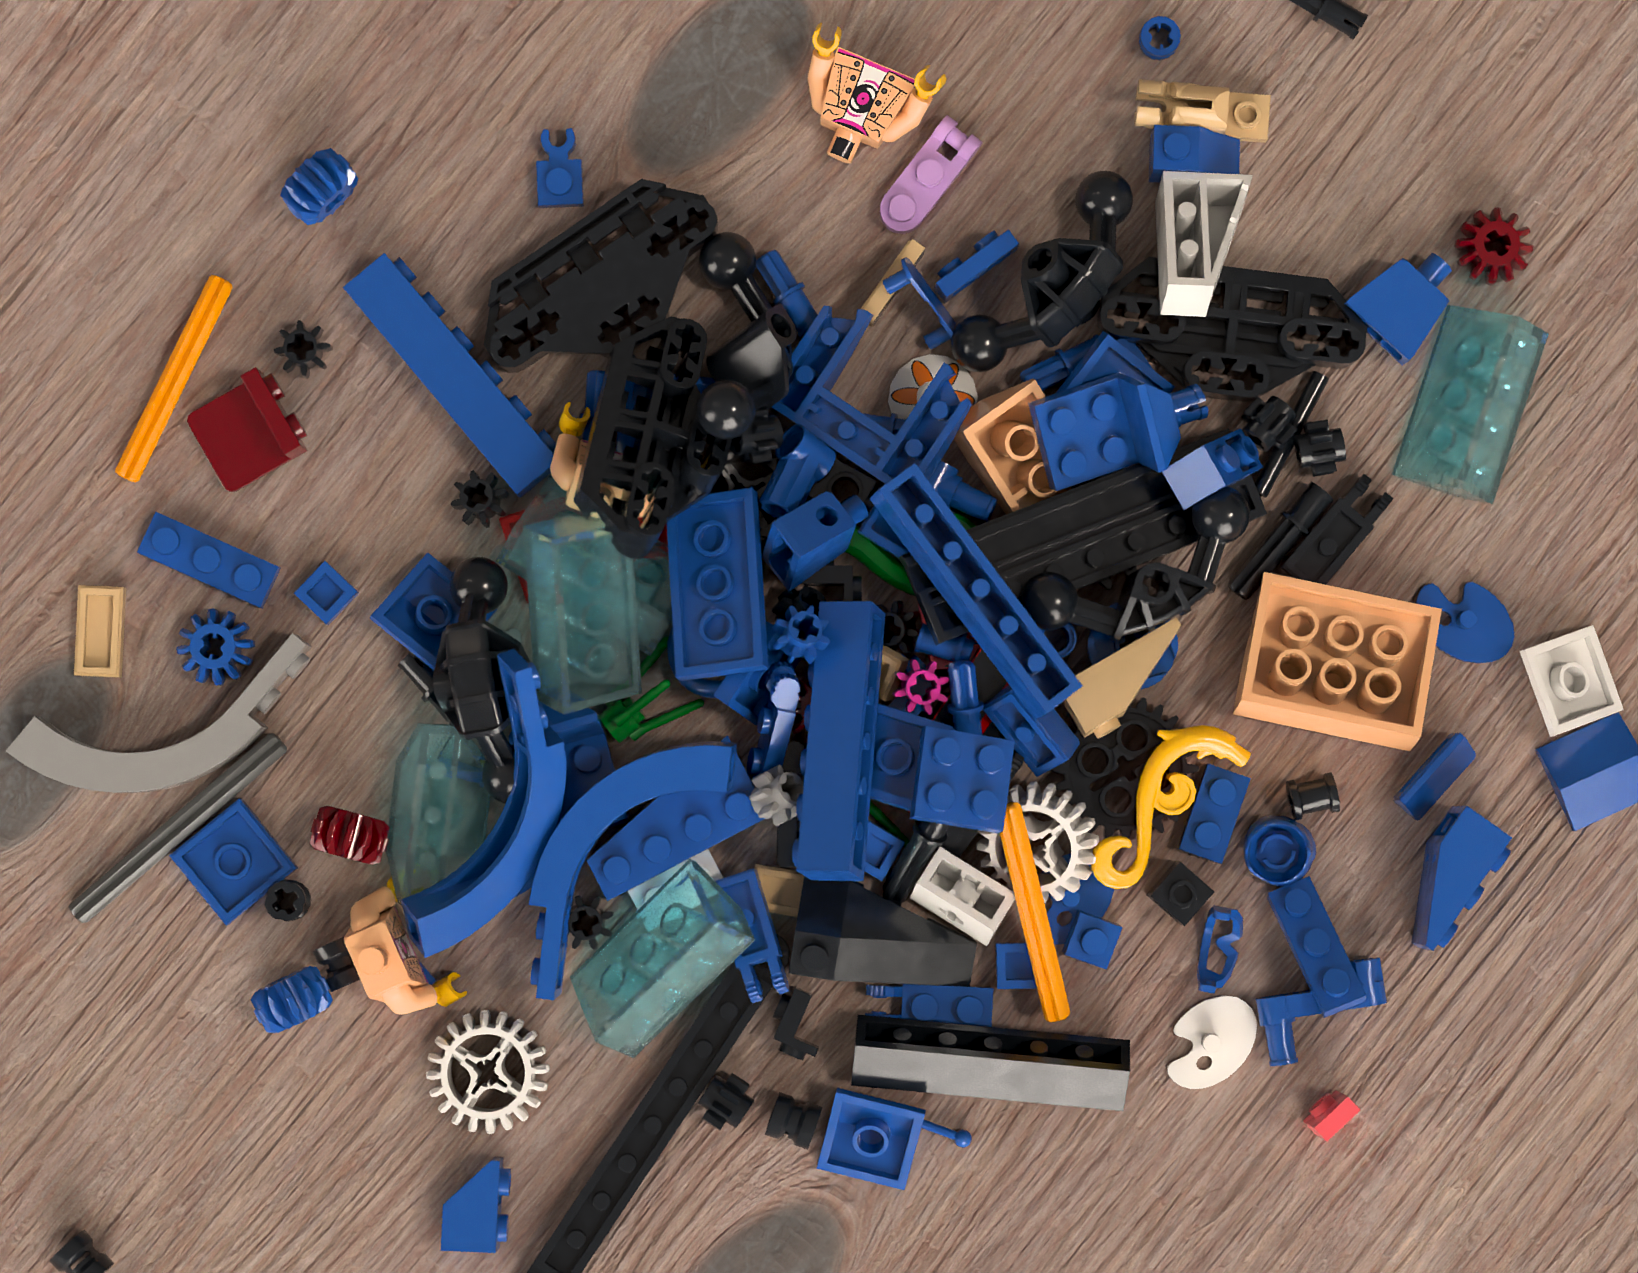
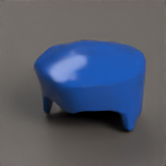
M1271 815L1260 818L1249 827L1244 839V859L1250 873L1260 880L1277 887L1289 886L1301 880L1310 870L1317 853L1316 844L1310 831L1303 824L1284 815Z

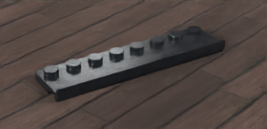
M1229 428L1176 448L1169 465L1201 446L1231 433ZM1140 463L966 530L1019 602L1025 583L1039 573H1059L1068 578L1075 589L1078 590L1195 544L1200 536L1192 523L1191 512L1193 506L1183 510L1162 472L1158 473ZM1251 475L1229 486L1239 491L1246 499L1250 509L1249 522L1267 514ZM910 552L901 555L899 560L903 564L935 645L969 633L968 629Z

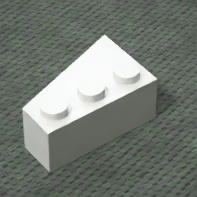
M1163 171L1155 201L1160 315L1206 316L1238 225L1253 175Z

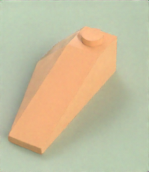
M1030 379L977 402L970 408L954 437V441L991 495L998 499L997 503L1005 514L1012 513L1072 489V486L1054 491L1049 487L1028 405L1030 402L1046 397L1035 379Z

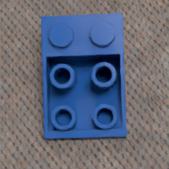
M1452 806L1426 842L1412 943L1418 948L1434 951L1437 945L1444 948L1458 929V925L1454 921L1463 908L1470 910L1477 903L1485 890L1480 885L1482 880L1490 870L1496 873L1511 853V850L1506 846L1512 837L1468 806Z

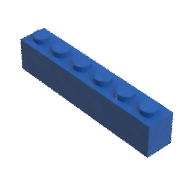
M383 253L347 283L343 289L517 496L522 498L551 473L550 467L556 442L545 429L536 434L526 422L532 414L515 394L510 399L504 396L497 387L503 379L487 360L478 365L468 353L474 345L458 326L451 331L439 318L445 313V310L429 291L422 297L410 284L417 277L399 257L392 262Z
M916 463L882 486L869 498L1035 720L1049 713L1083 687Z
M872 601L819 602L818 618L829 621L826 628L822 631V636L827 637L830 643L825 650L816 649L817 657L808 667V681L812 687L811 704L806 706L804 712V724L808 732L807 749L802 751L800 758L804 786L803 794H799L796 803L797 818L800 821L799 839L794 841L792 858L796 871L810 880L864 881L886 615Z

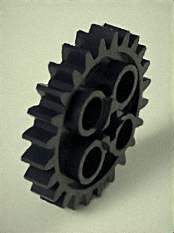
M1140 698L1135 708L1129 706L1125 714L1118 718L1121 726L1097 739L1094 733L1084 738L1071 718L1077 729L1074 734L1079 739L1080 745L1069 760L1051 769V771L1063 774L1064 780L1056 784V790L1072 792V798L1068 802L1070 805L1075 804L1076 806L1078 803H1085L1086 809L1080 817L1095 818V825L1087 831L1088 833H1092L1101 825L1104 826V839L1112 836L1115 829L1120 831V836L1130 838L1131 830H1136V794L1140 776L1146 762L1132 769L1133 779L1130 781L1124 776L1114 779L1097 791H1091L1089 787L1094 781L1116 770L1119 767L1117 759L1120 756L1124 761L1133 760L1164 741L1161 737L1157 736V732L1159 730H1173L1179 718L1173 716L1166 721L1162 720L1163 705L1159 704L1150 713L1146 711V698ZM1128 725H1136L1144 732L1145 742L1137 751H1131L1122 744L1121 734ZM1088 748H1098L1105 754L1106 765L1100 773L1092 774L1083 767L1082 756ZM1197 751L1188 752L1176 759L1166 770L1167 774L1178 772L1187 776L1188 773L1199 771V766L1187 764L1186 760L1187 757ZM1168 780L1161 789L1162 792H1168L1171 789V784ZM1112 787L1124 789L1129 797L1127 808L1120 813L1110 811L1105 804V795ZM1154 808L1152 827L1157 832L1163 833L1165 831L1161 819L1165 816L1169 820L1177 822L1179 820L1178 815H1167Z

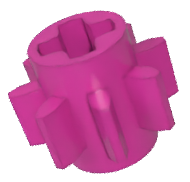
M910 659L911 671L907 674L895 672L894 675L902 680L901 689L895 690L892 694L894 697L905 696L908 699L905 711L911 713L916 704H920L923 711L930 715L932 714L930 703L936 699L947 702L948 699L940 693L941 685L950 681L949 677H937L934 674L937 668V662L935 661L928 663L926 669L923 670L920 669L916 659ZM919 674L922 679L931 680L932 687L925 690L926 697L923 699L919 694L910 692V687L916 684V676Z

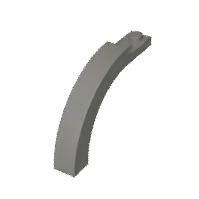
M292 633L234 704L218 720L200 733L178 744L146 752H112L80 742L62 732L44 717L34 716L7 748L6 752L25 766L48 778L70 786L93 791L113 793L151 792L195 781L234 760L265 732L268 727L257 719L255 715L258 711L265 714L273 707L282 694L277 688L287 676L295 679L310 661L306 653L312 646L299 635Z

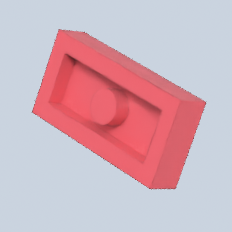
M1335 1090L1332 1094L1327 1093L1310 1108L1309 1112L1311 1114L1303 1122L1315 1135L1328 1141L1360 1109L1348 1096Z

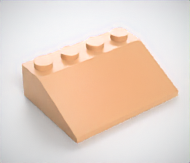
M1264 572L1240 671L1233 715L1411 751L1422 734L1442 609Z

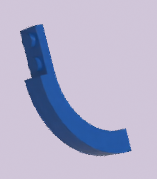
M515 649L497 654L515 750L514 783L503 811L483 844L456 871L433 886L401 899L409 938L425 958L467 938L487 924L508 905L536 870L544 849L558 823L566 786L564 741L548 725L546 712L542 704L538 702L536 689L541 687V681L535 665L532 662L527 663Z
M717 741L687 743L667 747L644 755L620 767L596 783L562 818L539 860L528 904L546 907V913L540 912L536 926V939L543 940L541 958H534L531 969V985H537L536 998L555 1000L562 994L569 934L568 920L571 914L575 886L581 868L599 837L623 813L647 800L680 791L705 790L728 792L732 789L737 743Z

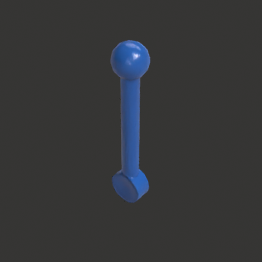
M925 1119L923 1120V1129L950 1138L959 1147H967L972 1141L971 1134L967 1130L954 1131Z

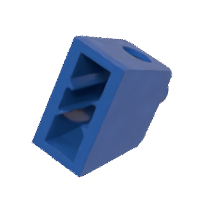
M1431 253L1417 269L1406 259L1402 258L1351 296L1344 304L1351 308L1366 324L1367 334L1403 366L1415 355L1447 306L1449 300L1437 289V286L1452 270L1435 253Z
M825 491L772 522L762 558L785 588L791 591L848 549L856 524L868 517V510L864 502L855 494L839 502L831 492Z

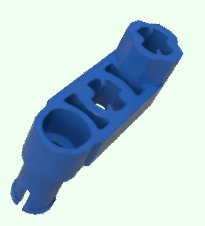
M1380 957L1350 961L1367 996L1365 1002L1346 1010L1387 1003ZM1311 990L1256 998L1260 1026H1265L1270 1066L1298 1063L1292 1022L1296 1021V1017L1321 1014Z

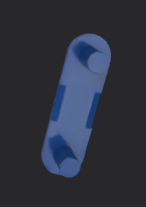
M905 257L901 259L903 269L884 279L883 284L887 292L892 294L912 283L923 300L927 301L942 324L941 327L924 336L927 346L932 350L952 338L957 324L911 260Z

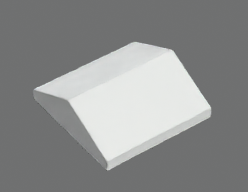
M1594 625L1520 651L1550 737L1624 710Z

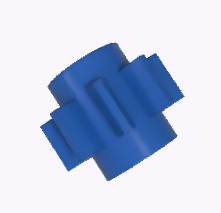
M793 605L789 606L785 612L787 621L777 619L772 626V629L780 634V638L776 641L773 648L774 650L782 649L788 655V663L790 664L795 658L804 657L810 664L817 657L816 649L825 650L830 643L827 637L822 636V631L826 628L829 621L820 620L814 614L813 606H810L807 611L797 612ZM797 629L804 631V640L798 638L799 630Z

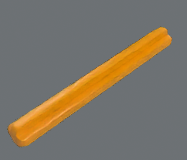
M216 275L209 276L116 466L115 473L131 482L140 480L232 291V284L229 281Z
M1009 802L1006 807L1004 830L1000 833L1044 1019L1047 1022L1061 1021L1070 1015V1007L1022 808L1018 802Z

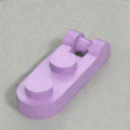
M948 115L939 123L930 138L881 201L880 217L882 223L888 230L894 233L906 234L920 226L983 143L973 134L968 137L956 128L958 123ZM945 142L958 151L951 162L938 152Z

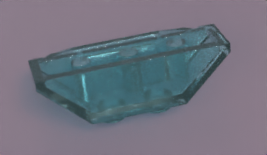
M418 723L396 759L388 824L390 829L387 839L389 841L386 853L397 902L401 905V899L433 886L456 871L485 841L490 795L486 791L482 780V770L486 758L472 739H463L451 724Z

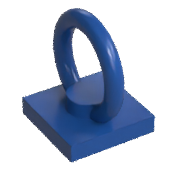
M766 621L769 669L726 675L723 680H708L705 678L686 681L677 680L688 691L706 698H717L742 717L757 725L759 711L762 706H768L770 692L765 685L766 677L769 675L768 670L771 669L770 666L779 661L788 663V655L782 649L774 650L773 646L780 638V634L772 629L773 625ZM672 626L668 637L667 656L670 668L675 676ZM802 657L795 658L790 665H793L795 669Z

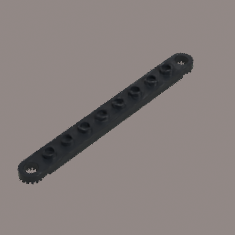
M776 933L783 955L780 959L785 969L789 961V947L786 941ZM735 962L527 1273L583 1272L763 1002V1000L755 1003L751 1002L741 971L736 968ZM754 965L753 968L763 990L762 999L764 1000L773 987L769 967L765 968L760 965Z

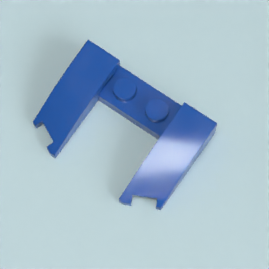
M824 305L792 353L793 373L789 378L788 395L772 407L796 424L806 427L824 443L885 484L914 463H916L929 481L972 406L968 398L960 402L950 384L949 379L956 375L953 368L945 362L943 363L897 434L894 435L831 392L874 315L867 310L857 309L856 320L832 318V307Z

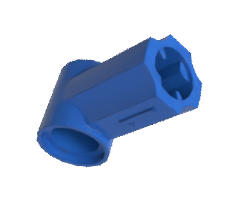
M801 424L790 427L783 434L781 447L775 449V455L780 460L759 500L762 504L761 509L773 517L780 518L803 505L813 484L827 475L836 459L835 451Z

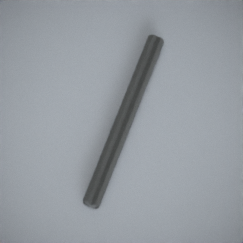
M274 733L268 734L70 903L69 909L75 918L81 923L89 922L287 752L284 742Z

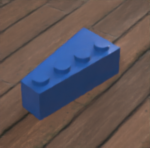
M727 735L720 742H731V740ZM737 751L732 789L728 792L694 790L659 796L586 860L607 901L765 819L759 818L752 807L749 796H751L755 786Z

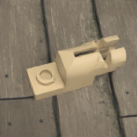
M1139 79L1135 100L1160 103L1162 105V112L1160 108L1138 106L1137 112L1134 114V125L1145 126L1153 129L1154 125L1200 126L1213 132L1240 139V141L1266 143L1268 140L1271 95L1229 92L1228 87Z

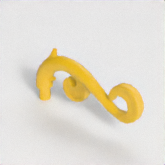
M1206 725L1176 730H1159L1157 732V736L1161 737L1164 741L1156 747L1147 760L1140 776L1136 794V859L1127 870H1116L1112 865V856L1120 848H1131V840L1125 836L1116 835L1099 841L1092 851L1096 857V862L1091 864V870L1098 881L1104 886L1114 889L1128 888L1138 882L1145 871L1149 859L1154 808L1167 815H1179L1191 806L1196 795L1193 780L1185 774L1178 772L1166 775V779L1171 784V789L1168 792H1162L1161 781L1165 771L1180 756L1193 751H1199L1196 756L1198 759L1213 754L1219 759L1226 757L1237 766L1243 767L1248 762L1251 753L1235 742V736L1217 727Z

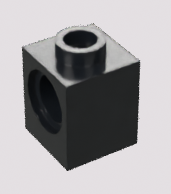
M835 459L834 465L827 475L813 484L807 499L811 500L825 491L832 493V488L837 482L849 480L857 486L858 497L864 502L869 514L874 506L869 498L875 493L872 490L876 481Z
M1175 861L1146 896L1179 925L1186 926L1215 891L1182 862Z

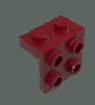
M257 367L240 376L244 382L243 384L190 413L187 418L189 427L222 485L229 492L239 491L308 451L302 441V438L307 436L303 425L294 412L287 415L279 401L285 395L272 373L265 376Z

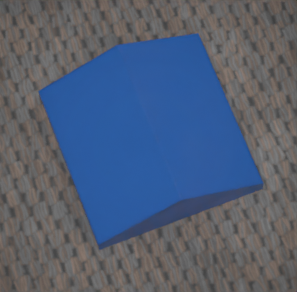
M427 552L372 613L370 619L434 670L443 630L447 625L458 622L460 607L454 602L450 592V579L453 572ZM497 609L487 613L485 621H489Z
M1619 712L1535 749L1572 831H1577L1638 803V744Z
M837 1088L817 1169L905 1190L926 1110Z

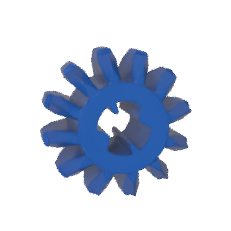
M332 148L316 151L311 158H306L298 168H295L292 176L286 179L280 196L297 219H301L305 224L311 225L323 222L328 215H333L339 206L344 205L347 197L353 194V188L357 185L358 177L350 163L341 154L338 155Z
M208 609L207 624L203 618L194 614L191 616V622L197 630L195 632L184 628L180 630L179 634L182 637L191 640L190 645L178 646L176 648L177 654L192 655L182 665L184 671L190 672L199 667L196 681L205 683L212 672L214 684L222 686L225 681L224 670L232 679L238 680L241 678V673L235 664L239 662L243 665L251 666L253 660L250 657L241 655L242 649L254 648L255 641L250 639L240 640V637L247 633L250 627L247 623L243 622L232 628L236 619L235 613L227 611L220 622L217 609ZM211 637L218 640L224 638L225 643L220 647L223 653L220 658L213 654L209 656L207 654V651L212 647L209 642Z
M308 966L260 988L254 993L251 1001L255 1008L254 1013L259 1023L262 1022L266 1032L279 1033L325 1011L333 999L329 993L330 987L325 977L321 976L317 967Z

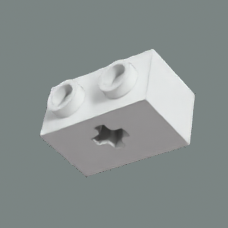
M939 847L916 883L910 899L987 946L1015 901V895L1010 889Z

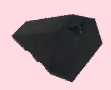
M804 876L789 974L832 981L970 987L977 947L976 941L931 918L925 919L901 907V903L889 897L885 899L863 888L864 885L857 881L810 880Z

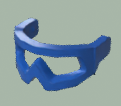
M1213 905L1208 912L1197 966L1199 991L1215 993L1216 988H1222L1231 977L1239 953L1230 943L1239 940L1243 934V917L1236 909ZM1216 919L1230 921L1231 919L1233 923L1232 933L1216 940L1217 946L1227 956L1222 973L1217 974L1206 967Z

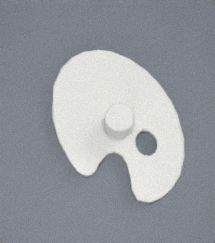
M1226 995L1203 1000L1190 1008L1174 1025L1173 1032L1179 1037L1190 1040L1193 1044L1192 1049L1188 1054L1172 1061L1167 1066L1169 1077L1182 1087L1203 1089L1213 1086L1232 1075L1246 1060L1256 1038L1257 1022L1252 1008L1240 998ZM1202 1056H1209L1212 1061L1211 1065L1204 1070L1197 1068L1196 1063L1198 1059Z

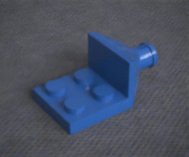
M1118 372L1028 403L1050 489L1059 491L1137 463L1158 473L1167 470L1181 439L1179 427L1183 424L1208 417V406H1198V403L1206 401L1202 389L1199 385L1192 384L1185 389L1167 393Z
M545 667L541 669L546 689L543 690L541 682V687L536 689L537 699L546 712L548 725L564 741L566 756V786L563 805L557 823L558 826L573 805L596 783L613 773L615 767L605 729L597 713L574 698L565 696L559 678V669L557 667ZM511 731L508 736L510 746L512 747V749H514L513 734ZM627 812L623 813L609 827L629 822Z

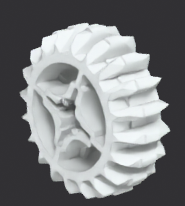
M1032 781L1027 786L1026 792L1019 784L1014 785L1010 789L1007 803L1018 802L1021 805L1030 844L1031 840L1042 839L1048 833H1051L1044 842L1045 845L1034 846L1031 849L1035 865L1039 866L1045 873L1050 871V874L1037 873L1044 903L1048 900L1049 893L1056 901H1060L1064 898L1066 889L1075 893L1081 886L1079 879L1087 880L1092 873L1088 865L1095 864L1096 857L1093 855L1091 848L1097 846L1099 836L1087 833V831L1095 825V818L1088 817L1082 819L1080 817L1086 809V805L1081 802L1075 807L1071 806L1068 803L1072 798L1071 791H1065L1059 798L1055 796L1056 785L1054 783H1049L1044 792L1041 793L1037 781ZM1025 811L1041 812L1054 819L1043 822L1036 819L1031 813L1026 815ZM978 830L977 832L985 838L978 841L976 844L977 850L989 853L981 860V867H994L995 871L990 878L997 882L1002 878L1007 882L1005 887L1013 891L1000 833ZM1064 830L1068 834L1071 843V859L1069 864L1062 857L1064 852L1058 844V836Z
M489 1010L481 1011L480 1025L475 1024L474 1018L470 1013L463 1015V1023L466 1030L462 1031L457 1024L451 1022L447 1025V1029L454 1039L450 1041L443 1036H438L435 1039V1043L445 1050L444 1054L431 1052L428 1055L429 1061L440 1064V1070L433 1069L427 1071L426 1078L441 1080L440 1086H436L429 1091L430 1096L437 1097L445 1093L448 1100L443 1102L438 1107V1110L444 1113L452 1106L458 1109L451 1121L455 1125H458L465 1115L470 1116L471 1119L468 1124L470 1132L477 1130L480 1119L485 1120V1129L488 1134L495 1132L496 1119L500 1118L505 1130L512 1129L513 1120L510 1114L514 1112L521 1121L527 1120L529 1114L522 1104L525 1102L531 1107L537 1108L541 1104V1100L531 1094L532 1089L546 1091L548 1088V1083L535 1079L536 1074H544L550 1071L549 1064H535L534 1059L544 1055L546 1048L540 1046L531 1051L528 1043L535 1040L538 1034L533 1030L522 1038L518 1032L523 1027L524 1021L520 1018L513 1023L511 1029L505 1027L508 1019L507 1012L501 1011L499 1013L496 1024H491ZM491 1034L502 1037L497 1046L487 1055H480L472 1050L468 1051L461 1046L468 1038L476 1035ZM512 1046L518 1050L524 1063L525 1078L523 1086L515 1081V1078L507 1072L505 1067V1060ZM500 1052L501 1054L495 1063L497 1065L494 1069V1072L499 1076V1080L494 1083L491 1078L488 1080V1083H483L476 1091L475 1089L481 1081L479 1078L482 1074V1071L477 1068V1063L482 1060L485 1065L488 1063V1060L492 1061ZM453 1058L461 1062L460 1065L466 1068L470 1074L471 1082L464 1097L458 1093L453 1083ZM487 1089H497L515 1097L511 1103L499 1108L486 1109L474 1106Z

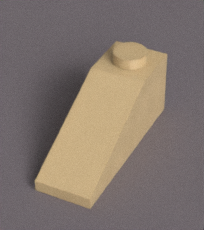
M1177 617L1075 675L1083 687L1064 700L1063 703L1084 738L1094 733L1097 739L1121 726L1118 718L1125 714L1178 633L1181 624Z

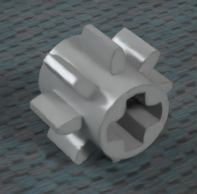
M777 765L752 779L756 788L752 791L749 799L759 818H772L775 826H778L797 816V798L799 794H803L804 783L796 772L784 773L782 766Z

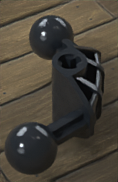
M1097 171L1083 179L1076 191L1075 204L1081 218L1090 225L1089 240L1057 238L1033 246L1025 254L1021 267V285L1028 317L1003 324L987 315H972L963 319L955 327L950 341L952 354L958 364L973 372L992 370L1002 362L1008 348L1037 340H1042L1048 348L1055 347L1072 329L1088 322L1095 316L1099 309L1100 299L1105 297L1111 283L1123 270V260L1116 252V226L1129 215L1133 205V194L1130 185L1122 176L1112 171Z
M722 232L709 238L703 245L699 255V267L703 277L711 285L719 289L732 291L751 323L707 356V368L715 382L706 387L701 393L697 402V417L700 425L710 435L719 439H733L741 436L751 427L756 410L762 408L769 409L788 395L789 378L793 373L791 344L796 340L797 332L793 321L788 315L787 307L783 304L772 307L752 275L756 268V254L750 242L737 233Z
M1228 486L1194 504L1191 518L1193 526L1200 536L1188 572L1162 563H1150L1132 572L1123 584L1116 609L1078 597L1072 582L1065 576L1055 572H1042L1031 577L1022 588L1020 603L1042 630H1056L1070 622L1109 635V640L1115 642L1119 641L1123 636L1141 631L1144 634L1155 630V625L1165 622L1178 614L1180 616L1187 614L1191 611V606L1201 598L1215 592L1216 585L1213 582L1225 544L1238 539L1247 529L1250 520L1249 505L1239 491ZM1148 578L1152 579L1151 587L1156 589V593L1148 595V587L1143 585V581Z
M472 557L461 562L455 568L450 579L451 596L460 607L458 622L447 625L443 630L433 673V687L439 705L458 734L466 740L476 738L487 758L482 770V780L486 791L495 800L506 803L514 783L515 750L512 749L503 732L511 721L497 654L515 649L527 663L530 660L521 642L488 621H485L487 613L497 609L507 595L508 581L504 570L499 564L489 558Z

